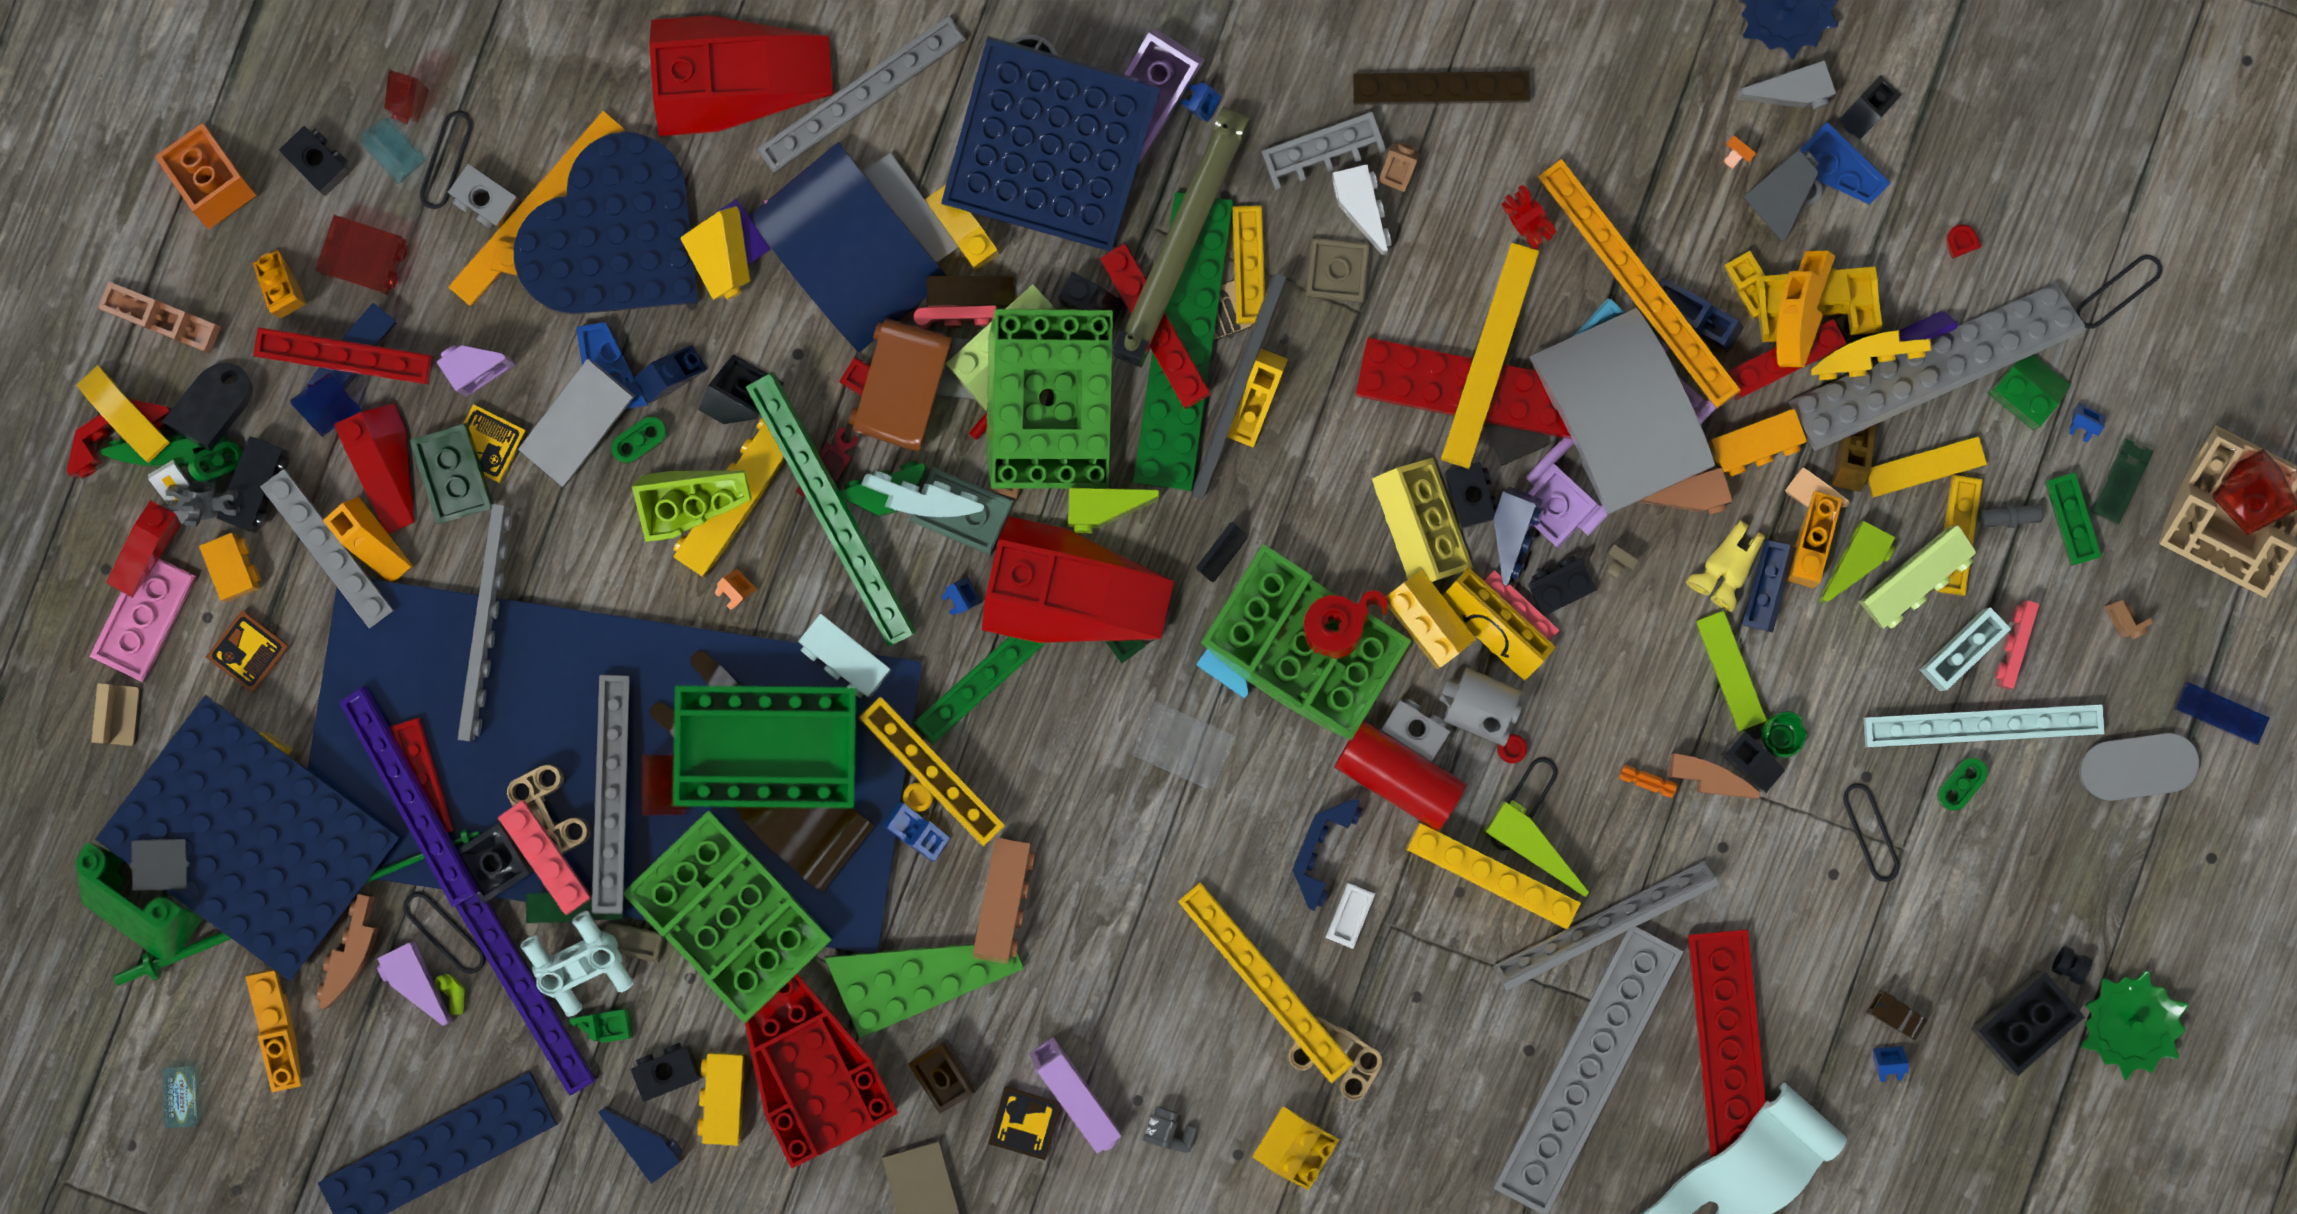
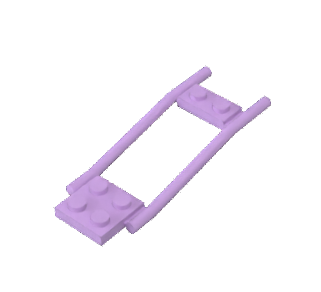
M1662 339L1660 344L1666 353L1670 348ZM1679 377L1701 425L1716 408L1709 399L1705 401ZM1563 438L1525 477L1534 485L1528 494L1543 499L1540 506L1544 510L1538 526L1534 525V527L1558 549L1578 528L1589 536L1608 516L1602 505L1599 506L1554 464L1574 445L1573 440Z

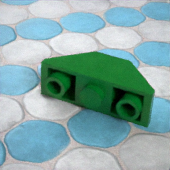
M917 460L900 465L901 471L892 474L889 473V470L881 471V473L891 476V482L901 486L904 481L918 487L927 472L924 463L918 464ZM861 479L844 484L845 489L840 491L844 500L880 518L898 512L885 507L888 495L862 486Z

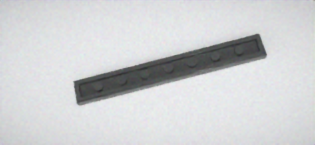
M1276 273L1271 277L1191 491V496L1199 499L1204 498L1286 279L1285 276Z

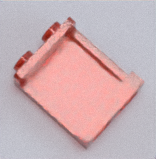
M334 215L315 271L331 278L335 277L388 296L390 290H394L397 285L399 274L396 271L399 262L403 263L407 256L408 246L405 245L406 240L399 235Z

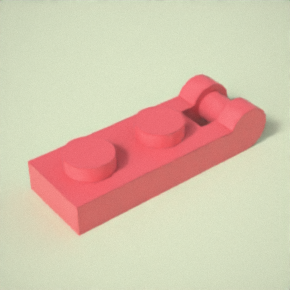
M997 307L919 308L914 313V321L922 329L929 328L932 323L943 322L944 327H961L962 322H974V326L983 327L992 321L994 309H997Z

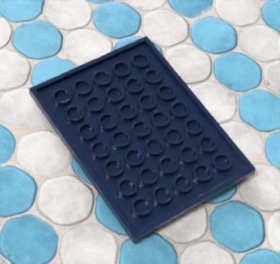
M204 695L95 840L130 864L132 863V840L186 839L187 861L190 862V865L187 867V889L164 890L291 981L400 836L208 695Z

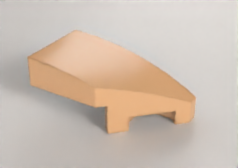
M1802 467L1785 490L1789 496L1807 508L1813 491L1842 498L1841 508L1847 507L1850 504L1849 500L1804 467Z

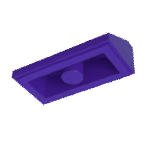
M1940 311L1900 329V341L1928 338L1933 340L1957 329L1958 324L1946 312Z

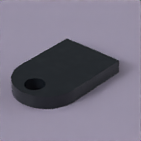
M220 363L205 369L195 379L162 423L169 430L212 451L249 404L253 394L251 380L246 372L235 364ZM230 376H238L233 384H225L226 379Z

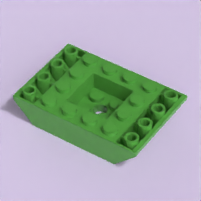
M994 309L988 337L986 457L991 488L1109 489L1112 310ZM1044 389H1051L1054 393L1053 402L1046 406L1042 405L1039 400L1040 393Z

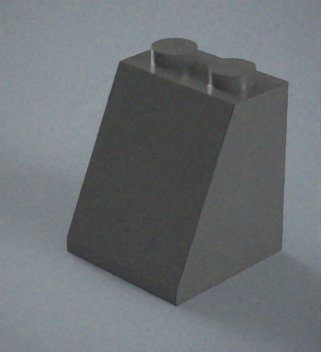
M1800 150L1796 151L1744 196V199L1781 242L1787 238L1818 174L1816 167L1819 163L1808 150L1804 154Z

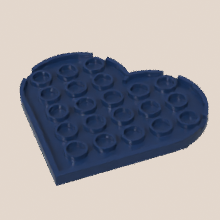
M631 132L609 134L585 147L574 161L570 170L567 196L557 197L539 205L526 217L518 230L514 243V263L518 278L528 294L544 307L564 314H587L697 304L694 263L680 237L690 231L685 180L675 157L658 141L648 136Z

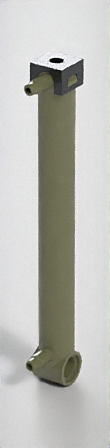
M1226 107L1221 109L1214 125L1213 134L1124 331L1121 330L1113 348L1114 357L1142 368L1150 351L1149 345L1236 151L1246 137L1251 117Z

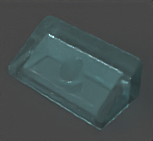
M387 118L364 131L360 140L364 148L398 184L403 182L425 161Z

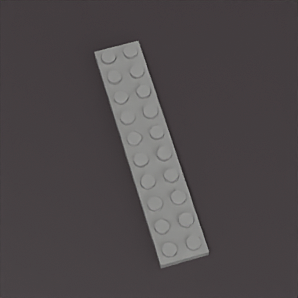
M2057 283L1964 323L1951 332L1931 340L1932 350L1925 351L1926 357L1908 359L1907 353L1896 354V360L1879 362L1873 369L1866 370V376L1849 377L1847 375L1788 401L1789 409L1795 408L1803 432L1814 451L2083 333L2085 332V325Z
M1634 927L1624 933L1493 1186L1495 1190L1541 1214L1549 1213L1675 970L1683 951L1638 927Z

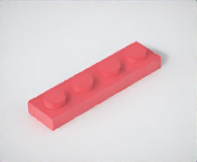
M521 800L498 817L565 915H569L592 898L525 800Z

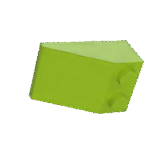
M1069 488V528H1074L1075 533L1092 534L1093 529L1104 527L1159 500V490Z

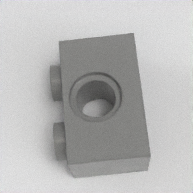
M469 164L466 165L448 191L455 198L452 204L465 213L469 209L473 210L478 214L476 220L490 230L493 225L500 228L521 202L515 195ZM484 192L489 193V202L484 206H477L476 199L478 195Z
M1408 698L1405 703L1398 700L1380 730L1432 762L1450 733L1445 728L1447 723L1433 714L1430 718L1420 713L1422 707ZM1413 720H1419L1424 725V733L1420 737H1414L1409 733L1408 726Z

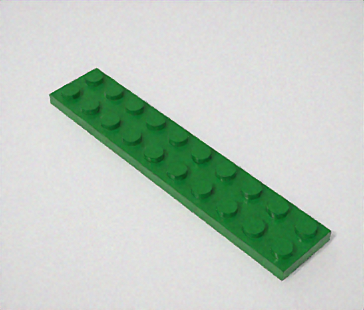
M1175 192L1170 227L1185 196L1184 193ZM1215 198L1165 310L1206 385L1233 200ZM1153 352L1151 355L1133 483L1192 491L1205 399L1185 409Z

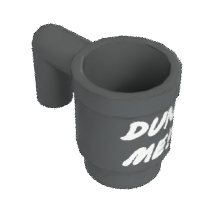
M1156 1106L1154 1115L1151 1114L1143 1140L1160 1147L1187 1153L1192 1149L1197 1128L1186 1125L1183 1138H1175L1179 1113Z

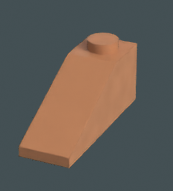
M1718 468L1690 477L1638 502L1695 512L1708 510L1709 515L1727 510L1725 504L1732 502L1723 469Z

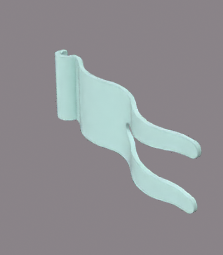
M1783 1083L1779 1087L1781 1093L1778 1098L1771 1103L1767 1101L1743 1134L1729 1148L1685 1174L1658 1202L1642 1214H1693L1709 1201L1718 1204L1719 1208L1715 1214H1772L1785 1207L1801 1193L1823 1161L1832 1160L1842 1151L1847 1137L1791 1087Z

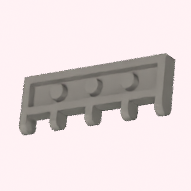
M1373 112L1263 150L1261 154L1276 191L1281 189L1278 178L1296 172L1301 182L1306 180L1303 169L1324 162L1326 170L1329 172L1333 170L1330 159L1351 152L1354 161H1360L1361 157L1358 149L1375 143L1380 153L1385 152L1386 149Z

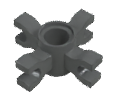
M221 476L209 481L195 482L189 485L187 490L179 486L170 485L165 492L166 496H174L178 500H172L168 504V510L178 511L183 508V511H188V517L184 521L185 526L197 527L200 520L213 518L218 514V511L236 516L240 511V505H231L228 500L234 501L238 496V490H227L224 493L222 490H217L218 483L221 481Z

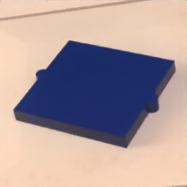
M330 373L314 384H308L306 386L307 389L290 400L292 406L321 437L333 430L335 423L349 418L361 410L358 403Z

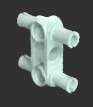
M583 911L572 919L573 925L576 926L584 938L583 941L553 955L547 954L536 935L525 939L520 946L533 964L532 972L537 978L536 985L538 989L552 998L555 997L567 1017L577 1014L582 1009L583 1005L571 990L572 987L602 973H607L618 992H624L634 984V980L622 965L623 960L618 950L617 939L613 935L599 930L589 911ZM598 950H605V951H607L608 953H607V954H603V953H600ZM551 974L556 976L557 978H550L547 975Z

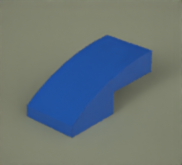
M902 802L897 803L882 825L932 862L937 859L950 840L948 835L930 821L923 819Z

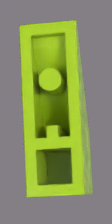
M1865 521L1859 522L1818 601L1822 604L1829 602L1882 564L1883 560L1888 562L1895 550V546L1892 545L1895 537Z

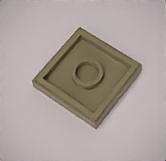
M1311 238L1305 297L1364 303L1370 244Z

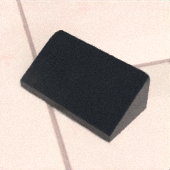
M1230 522L1196 566V571L1209 581L1215 582L1248 538L1247 534L1235 523Z

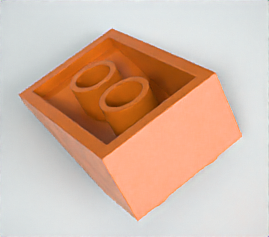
M203 122L155 156L192 212L208 230L256 196Z

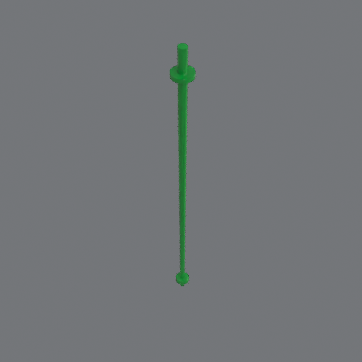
M464 829L460 831L461 837L452 842L454 846L462 843L467 844L472 839L478 837L480 832L476 831L469 834L468 830ZM420 853L374 871L366 883L425 858ZM223 932L217 933L183 947L171 959L155 958L151 953L145 952L142 954V964L113 975L114 981L119 986L146 974L153 981L161 978V968L231 940V938Z

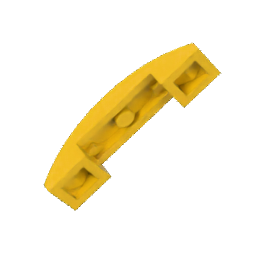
M99 365L76 385L105 420L147 463L170 443L153 423L117 387L118 385Z

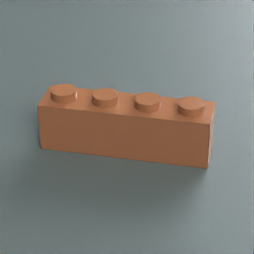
M995 837L973 958L1009 964L1010 957H1016L1019 940L1013 939L1015 927L1021 928L1024 911L1019 910L1021 899L1027 900L1030 882L1025 881L1026 870L1032 871L1035 853L1030 852L1031 844Z

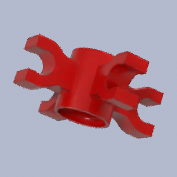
M1522 184L1518 187L1519 191L1514 194L1517 200L1508 194L1504 197L1506 201L1501 203L1504 212L1509 215L1510 221L1522 237L1526 236L1528 245L1532 249L1537 250L1539 248L1538 245L1543 242L1541 236L1549 241L1552 239L1551 235L1557 231L1548 220L1541 205L1534 198L1531 199L1529 190Z

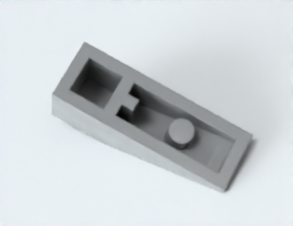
M1824 60L1742 88L1737 93L1738 100L1797 108L1812 106L1813 110L1829 105V99H1832L1836 91Z

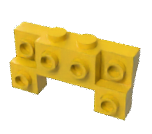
M1876 267L1840 270L1831 268L1817 310L1823 316L1847 314L1851 335L1880 333L1883 324L1879 304ZM1788 274L1757 276L1758 318L1762 342L1777 341L1778 316Z

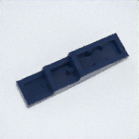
M373 302L340 341L377 346L397 323ZM319 367L298 397L322 416L359 374Z

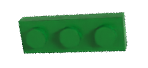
M2076 473L2045 481L2070 566L2102 557Z

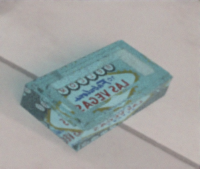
M195 1067L163 1068L165 1128L197 1126Z

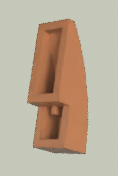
M1676 753L1670 754L1668 777L1697 780L1696 792L1760 799V792L1733 772L1696 757Z

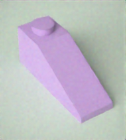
M416 942L407 943L377 958L380 963L377 969L384 982L388 981L390 986L442 1026L453 1022L440 992L434 986V979Z

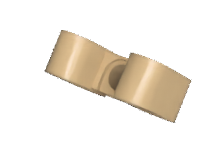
M544 765L513 780L507 787V796L512 806H515L521 801L516 795L517 787L522 783L528 786L529 796L525 799V802L548 835L555 840L561 854H564L585 843L591 836V828L589 823L581 818H571L560 824L553 822L544 805L546 801L544 797L559 790L564 784L565 776L559 767ZM547 770L553 771L556 775V782L551 787L546 786L542 780L543 774ZM573 823H578L583 830L582 836L578 840L572 839L569 835V828Z
M1315 1016L1355 1064L1340 1079L1339 1088L1341 1093L1352 1101L1361 1099L1368 1091L1381 1068L1382 1057L1380 1053L1346 1029L1336 1026L1322 1017ZM1294 1040L1288 1051V1059L1291 1065L1298 1070L1311 1068L1314 1063L1310 1058L1304 1064L1294 1061V1052L1301 1048ZM1366 1052H1371L1376 1056V1063L1371 1068H1364L1360 1064V1058ZM1351 1078H1356L1361 1082V1089L1356 1094H1350L1345 1090V1084Z

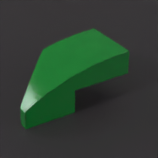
M629 1008L569 1019L570 1024L579 1027L594 1042L606 1043L634 1038Z

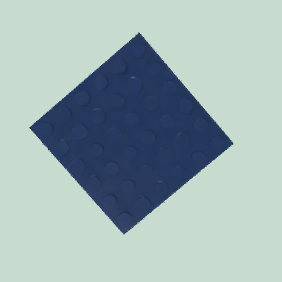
M987 36L941 204L1111 252L1160 85Z

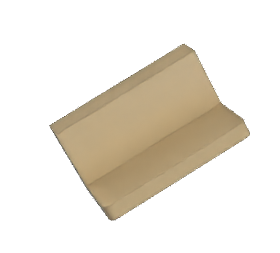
M97 683L92 743L127 746L135 744L140 700L139 687Z

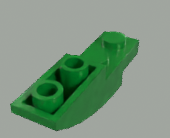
M226 433L217 444L228 441ZM178 435L169 438L170 443L149 463L124 439L109 442L110 447L101 449V452L104 456L124 463L160 468L172 460L175 461L178 467L188 466L190 457L205 450V448Z

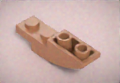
M361 893L357 895V899L354 898L351 901L349 915L352 916L350 928H345L342 937V944L345 945V949H332V953H328L325 958L323 970L327 971L325 982L320 983L316 998L320 1000L318 1008H331L340 1000L357 980L371 955L380 927L369 925L375 899L374 895Z

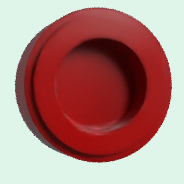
M1510 734L1505 746L1497 745L1498 756L1506 763H1518L1527 754V744L1521 736Z

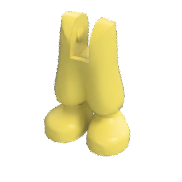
M1741 520L1707 559L1705 564L1706 571L1700 574H1691L1686 580V584L1690 588L1708 596L1713 591L1720 576H1723L1724 580L1712 594L1711 600L1719 607L1733 612L1737 606L1734 592L1737 588L1744 585L1752 563L1765 539V536L1758 531L1749 541L1745 550L1737 546L1749 526Z

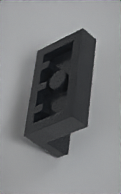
M1572 556L1558 563L1559 570L1549 573L1548 569H1545L1531 576L1534 582L1528 584V587L1543 616L1597 591L1584 565V558L1576 561L1575 557Z

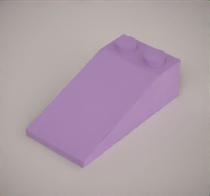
M1157 29L1147 34L1124 74L1160 85L1138 163H1141L1205 61Z

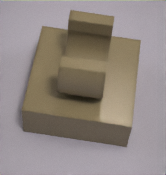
M1614 544L1610 546L1605 554V557L1612 561L1605 573L1615 579L1623 568L1629 572L1632 571L1639 560Z

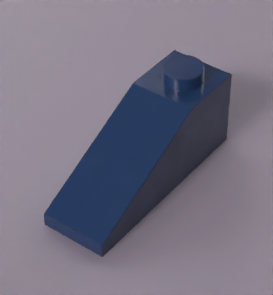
M607 1106L598 1112L651 1184L683 1160L681 1157L683 1151L673 1138L669 1140L665 1135Z

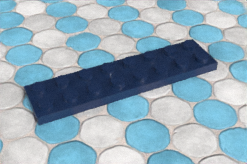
M529 1072L318 1182V1185L333 1214H387L558 1124L532 1073Z

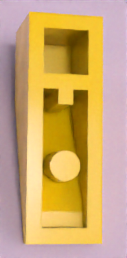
M944 185L924 200L976 272L999 255L998 250L970 212L941 204L946 187Z
M1262 348L1260 349L1226 437L1254 448L1287 364V358Z

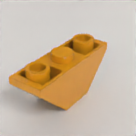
M278 249L272 253L262 255L256 262L252 263L267 308L271 314L281 319L306 305L302 290Z

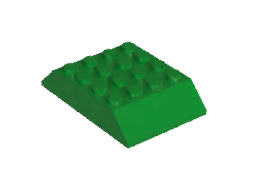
M675 686L673 806L854 808L856 688Z

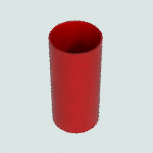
M1363 720L1353 738L1348 741L1333 767L1437 832L1452 813L1467 786V783Z

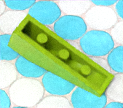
M1513 800L1510 804L1502 801L1483 831L1580 895L1586 897L1589 892L1531 818L1524 815L1527 809Z

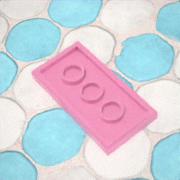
M159 558L133 598L122 592L120 593L89 657L141 682H145L197 576Z

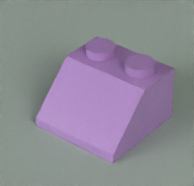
M456 345L449 347L441 353L442 358L436 361L455 391L465 397L470 396L515 366L513 360L502 353L463 345L458 348Z

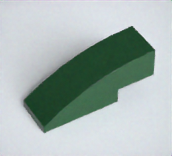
M589 890V891H588L589 894L591 895V897H592V891H593V890ZM550 892L525 894L526 924L572 922V919L583 911H589L593 920L623 919L622 914H592V898L569 915H565Z

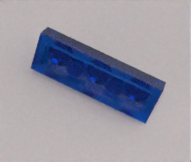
M2190 682L2184 683L2174 706L2176 711L2254 745L2259 744L2270 717Z

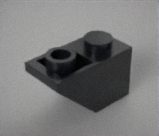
M1745 731L1739 732L1720 754L1765 793L1785 772V769L1774 757Z

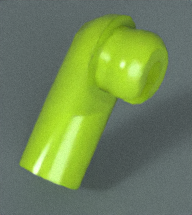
M450 974L436 977L434 981L435 988L438 991L441 990L449 997V1014L463 1015L464 986Z

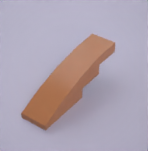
M108 282L97 308L209 354L221 329V326L112 282Z

